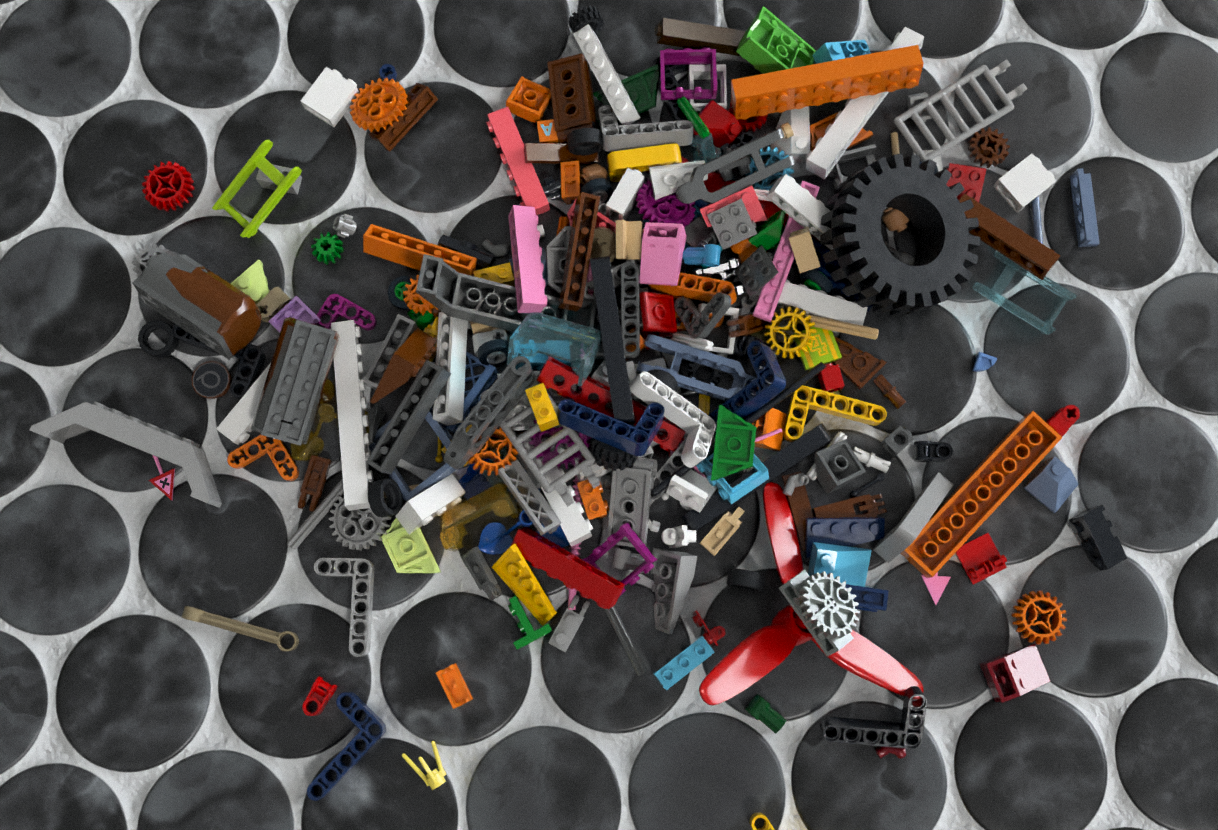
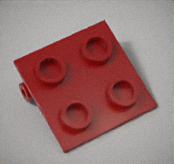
M949 163V167L946 169L952 176L946 185L950 187L960 182L965 190L957 196V199L959 200L966 194L979 202L986 168Z
M989 533L962 545L956 551V555L972 585L1007 568L1005 564L1007 562L1006 557L1000 555Z
M698 611L692 612L694 614L692 619L698 628L702 627L705 633L702 635L707 643L718 646L716 641L724 637L726 633L724 627L716 626L709 630Z

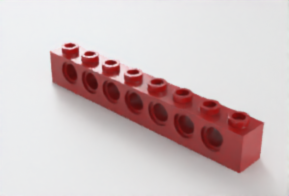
M548 356L537 377L539 384L544 383L545 388L556 390L558 395L564 398L568 396L574 399L576 403L614 418L613 409L606 407L608 402H612L610 387ZM556 375H561L564 377L565 380L562 382L555 381L554 377ZM579 384L582 389L574 391L571 386ZM596 393L599 398L592 400L589 398V395ZM632 399L635 418L634 425L636 426L647 406ZM664 416L660 429H665L667 433L664 435L657 433L653 441L658 443L662 449L666 451L670 449L675 452L686 431Z

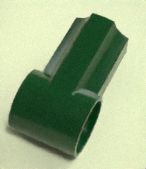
M756 694L745 707V710L776 734L787 720L771 708V705L764 698Z

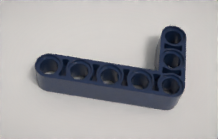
M757 340L752 341L747 347V354L757 374V378L722 404L727 410L737 414L743 420L782 392L786 386V379L772 349ZM718 408L708 415L714 420L716 425Z
M566 399L558 404L557 419L563 426L634 456H642L646 453L662 426L665 409L660 403L649 404L634 427Z
M353 692L341 693L337 697L336 704L361 731L310 783L307 788V796L311 800L317 801L327 796L386 732L385 723ZM346 695L352 700L349 707L343 704V699ZM359 710H363L366 713L363 721L357 718ZM373 724H377L380 727L378 735H374L371 732ZM359 739H363L366 743L364 750H360L357 747ZM345 754L351 757L350 765H346L343 762ZM330 769L337 773L335 780H331L328 776ZM315 785L321 786V788H322V794H321V795H316V794H315V792H314V787H315Z

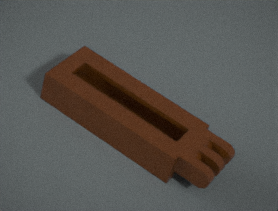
M867 494L812 509L814 518L876 517V515L887 513V510H878V507L885 505L884 501L876 503V499L883 498L882 494L874 496ZM865 504L863 506H859L858 509L859 512L864 510H867V512L856 515L854 506Z

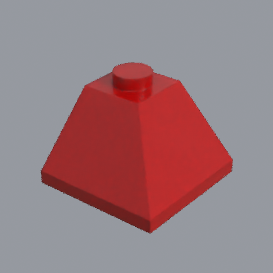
M711 100L699 114V117L709 129L710 135L702 139L694 127L693 134L705 151L710 154L724 144L733 142L743 130V127L732 113Z

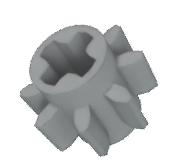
M341 214V216L335 218L333 229L337 231V236L345 238L354 234L357 224L352 220L353 216Z

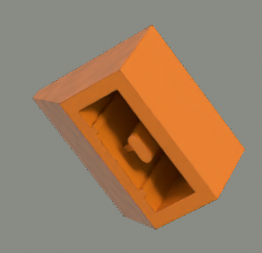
M772 408L752 423L756 427L755 438L777 429H782V432L755 442V447L780 451L787 414Z

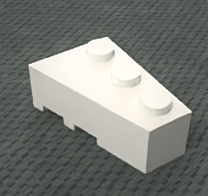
M453 474L408 500L395 517L410 535L421 526L431 522L435 516L444 514L451 505L455 507L462 502L461 497L466 492Z

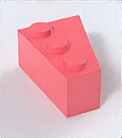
M750 185L715 203L701 207L700 212L707 227H712L707 216L708 214L741 198L752 221H767L753 186Z

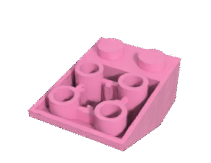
M645 223L642 238L640 284L678 285L687 237L683 224Z

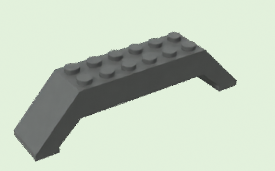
M427 254L423 255L416 293L447 316L544 340L578 342L591 338H602L596 298L583 300L582 307L575 312L558 308L560 298L546 295L547 306L543 308L541 314L518 313L514 286L459 273L446 264L442 258Z

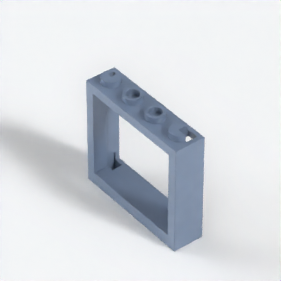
M431 407L425 419L445 448L448 449L453 436L444 424L433 419V408ZM390 421L377 430L373 443L368 446L371 452L374 450ZM446 463L412 491L396 467L389 478L398 484L402 498L408 501L448 477L457 469L452 468Z

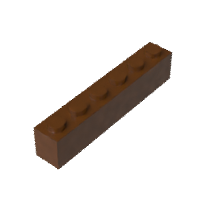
M581 192L576 199L558 308L577 312L582 307L600 196Z
M964 194L959 199V202L962 203L971 199L974 205L972 209L964 212L966 219L978 218L979 227L969 231V233L980 237L981 241L1043 280L1054 267L1060 255L1023 232L1022 229L1009 223L1005 218L992 212L974 198Z

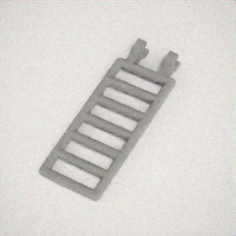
M1008 60L1003 61L991 70L986 65L978 67L894 119L895 125L915 154L920 156L922 163L928 159L933 160L1014 109L1012 100L1021 96L1027 90V87L1023 83L1008 94L1005 93L995 77L1005 72L1011 66ZM982 73L1005 105L1000 110L996 109L975 79ZM969 82L991 115L983 119L961 86ZM955 91L977 124L971 128L967 126L947 97L949 93ZM939 99L962 131L956 137H954L932 105ZM925 108L948 140V142L941 146L918 114V112ZM910 117L933 148V151L925 155L903 123V121Z
M536 375L533 384L530 386V388L539 385V381H537ZM489 389L480 394L481 399ZM548 393V396L550 398V401L557 416L558 406ZM530 405L509 420L505 421L504 419L499 426L544 491L551 493L556 489L568 507L574 501L563 484L577 474L583 472L594 489L600 485V481L589 467L595 463V458L576 431L566 426H563L562 430L527 452L521 443L540 431L538 423L519 436L514 434L511 427L533 413ZM569 435L575 444L538 468L533 458ZM580 450L586 460L549 484L543 474Z

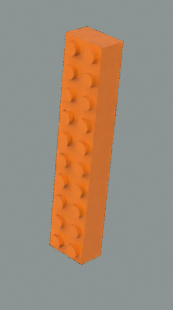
M914 45L731 80V104L734 116L738 120L754 116H765L776 112L782 113L786 110L802 109L813 105L819 106L824 103L839 102L850 98L856 99L861 96L876 95L882 92H893L898 89H910L918 86L924 63L919 46Z
M1034 411L1026 414L940 505L917 538L900 554L926 578L933 577L1063 437Z

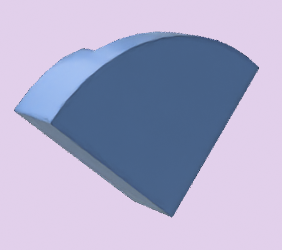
M978 352L972 371L981 372L989 369L995 364L997 358Z

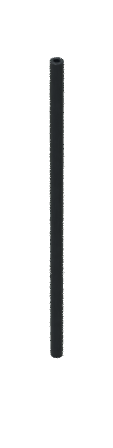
M822 362L817 364L744 420L751 424L824 370L826 368ZM715 442L710 445L707 457L714 453ZM683 465L654 487L651 492L654 496H657L669 486L674 475L682 477L692 468Z

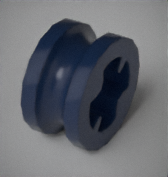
M385 64L380 68L379 73L383 81L385 78H388L389 81L391 79L396 80L397 73L394 66ZM389 71H391L392 75L389 74V75L386 77V76H385V73H388Z

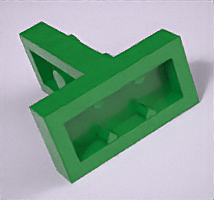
M514 596L509 599L511 604L508 607L512 615L517 614L520 620L517 623L522 633L526 632L527 634L513 642L517 650L553 631L550 624L534 630L518 597Z

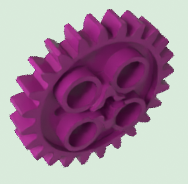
M647 180L646 184L643 183L637 193L636 201L638 203L636 207L640 208L638 213L644 214L642 219H649L650 223L683 224L685 228L695 216V202L689 204L681 203L676 198V192L655 200L652 184L649 180Z
M535 419L533 420L534 425L537 424ZM563 426L560 428L553 427L542 432L540 430L529 438L532 439L529 442V446H538L542 443L541 440L544 437L550 438L562 430ZM577 432L586 447L590 449V444L586 442H590L591 437ZM567 435L564 437V440L558 441L553 452H550V449L555 444L537 455L536 459L543 458L542 464L544 465L560 454L558 453L559 448L565 447L568 449L575 443ZM580 450L559 463L557 469H560L561 464H564L566 469H568V463L575 466L576 459L581 462L582 457L580 455L582 453Z

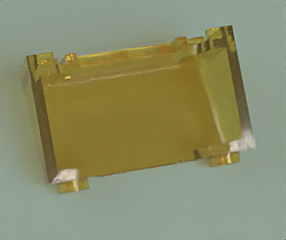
M502 483L496 484L442 514L440 517V539L445 550L456 552L463 548L462 540L468 534L464 525L492 509L499 517H508L510 515L514 519L519 517L522 510L507 485Z

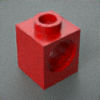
M825 364L826 368L817 374L821 389L830 393L842 390L845 385L839 364Z

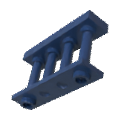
M846 584V588H852L850 594L856 595L853 601L859 603L855 609L871 612L887 610L889 590Z

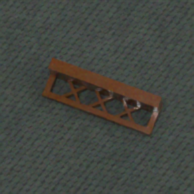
M416 83L407 93L408 97L406 100L408 104L405 105L407 110L401 111L403 116L397 117L399 121H393V126L388 124L386 130L381 127L379 132L374 128L369 134L386 151L390 152L438 100L428 86Z

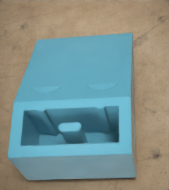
M865 40L824 43L813 54V58L816 64L871 54Z

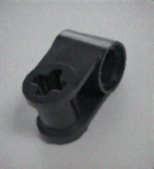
M914 442L916 446L915 462H944L953 455V447L949 443ZM939 448L946 450V457L939 454Z

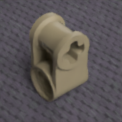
M280 287L273 288L256 304L263 322L269 323L268 321L292 300Z

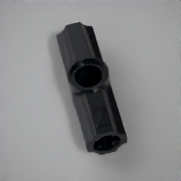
M444 234L438 241V246L477 258L476 266L482 269L492 267L495 255L478 249L471 242L465 240L461 242Z

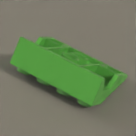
M763 6L741 39L736 52L751 63L755 69L765 74L813 65V54L816 50Z

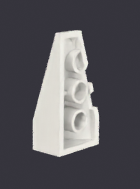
M809 106L802 109L786 110L782 112L776 129L781 128L780 125L788 122L794 136L788 139H780L770 144L771 152L777 147L778 153L781 150L785 152L784 156L792 154L795 162H807L805 158L810 151Z

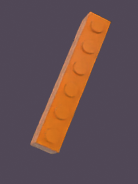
M371 224L363 235V252L420 270L423 255L427 254L442 258L446 264L459 273L474 276L473 271H476L477 258L389 229Z

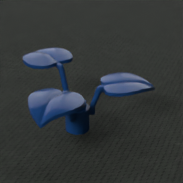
M508 488L507 493L510 501L514 504H519ZM524 510L520 513L518 522L507 531L501 523H490L483 529L478 547L480 551L491 555L505 553L513 542V539L508 534L519 525L528 527L533 523ZM561 526L551 534L546 532L542 535L560 547L569 545Z

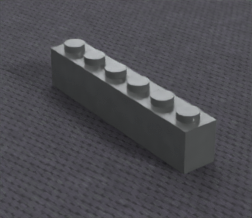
M429 360L425 362L366 463L382 473L392 474L450 377V372Z

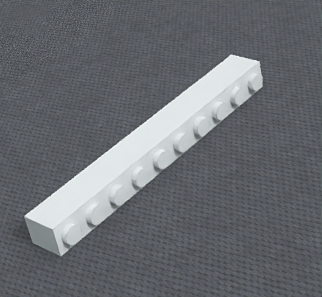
M905 27L901 33L898 32L896 34L893 44L888 45L885 51L918 45L919 49H921L924 36ZM889 92L848 99L844 110H840L836 115L835 122L827 127L824 137H820L817 140L815 149L808 152L805 161H807L806 170L825 180Z
M354 320L331 323V330L337 331L340 336L333 358L345 507L351 511L370 508L368 490L371 485L370 482H373L372 470L369 471V464L366 463L371 453L368 452L367 445H370L369 433H366L369 421L364 411L367 408L366 397H363V390H366V385L361 375L364 372L363 361H360V355H363V350L358 339L361 337V329Z

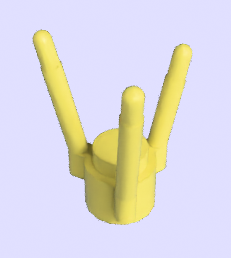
M432 741L431 744L439 771L436 768L431 771L424 759L419 756L418 759L427 772L425 776L405 753L402 754V757L424 780L426 785L434 790L446 782L444 778L446 772L443 769L436 743Z

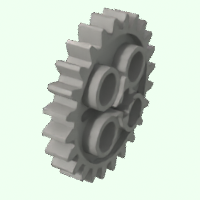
M338 496L339 504L333 503L336 509L330 510L334 517L329 518L330 521H334V524L329 527L335 529L332 535L338 536L336 541L343 542L342 546L344 547L349 546V549L354 550L356 548V550L360 551L363 548L369 549L370 545L377 546L375 540L382 541L380 535H387L384 528L390 527L386 520H390L391 517H377L371 508H368L366 511L365 509L351 510V514L347 516L348 509L345 507L344 498ZM373 521V527L369 529V523ZM355 526V533L352 535L351 529Z

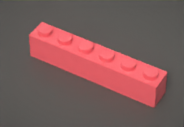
M505 107L487 114L489 120L486 122L488 130L495 135L493 138L494 144L502 152L499 155L503 165L507 164L509 170H506L509 180H513L516 185L513 186L516 196L521 197L522 202L520 206L535 207L536 215L549 211V202L532 163L525 162L524 143L509 108Z

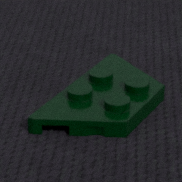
M658 64L621 80L638 114L656 107L660 72ZM602 89L593 93L604 105L611 106Z

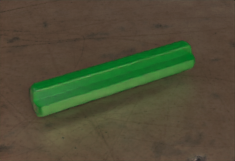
M684 96L677 100L678 106L687 119L691 121L698 135L702 139L710 135L709 129L687 98Z

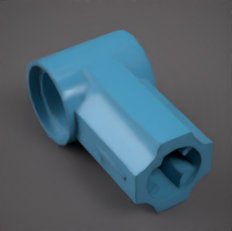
M705 244L704 247L686 248L683 251L684 263L687 265L718 267L721 246Z

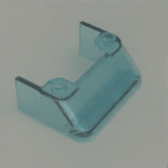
M529 313L509 338L507 365L517 356L531 359L537 353L573 363L572 370L579 375L578 386H582L592 370L601 341V332L591 327L542 313Z

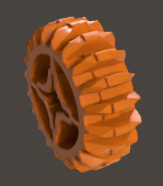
M501 427L496 429L491 436L500 440L494 441L489 438L480 453H476L468 460L469 464L475 463L473 466L474 470L479 467L481 468L480 474L487 470L488 476L491 475L492 471L497 476L499 475L498 469L502 467L505 469L506 465H511V462L516 461L514 455H517L518 452L514 449L515 447ZM506 446L508 454L501 460L499 451ZM488 448H495V453L492 450L488 451ZM491 459L494 463H488L483 460Z
M1030 591L1029 595H1022L1023 600L1017 599L1019 606L1012 607L1017 611V613H1012L1011 615L1017 619L1012 624L1019 626L1015 631L1022 632L1021 638L1023 639L1028 637L1029 643H1033L1035 640L1036 644H1041L1042 642L1049 644V640L1055 641L1056 636L1062 635L1059 629L1066 628L1062 624V622L1067 621L1066 618H1062V614H1065L1066 611L1060 610L1063 604L1056 603L1057 597L1050 598L1049 592L1043 594V591H1037V593ZM1034 602H1042L1048 608L1042 610L1039 606H1036ZM1028 610L1029 617L1026 620V611ZM1037 614H1043L1041 615V621H1035L1037 620ZM1051 615H1052V624H1050V622H1049V618H1050ZM1037 625L1044 633L1038 634L1031 630L1030 627Z

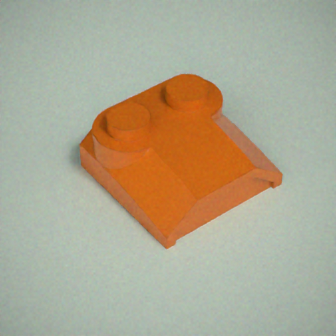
M521 76L506 100V107L509 108L512 114L530 122L541 121L543 113L551 100V89Z

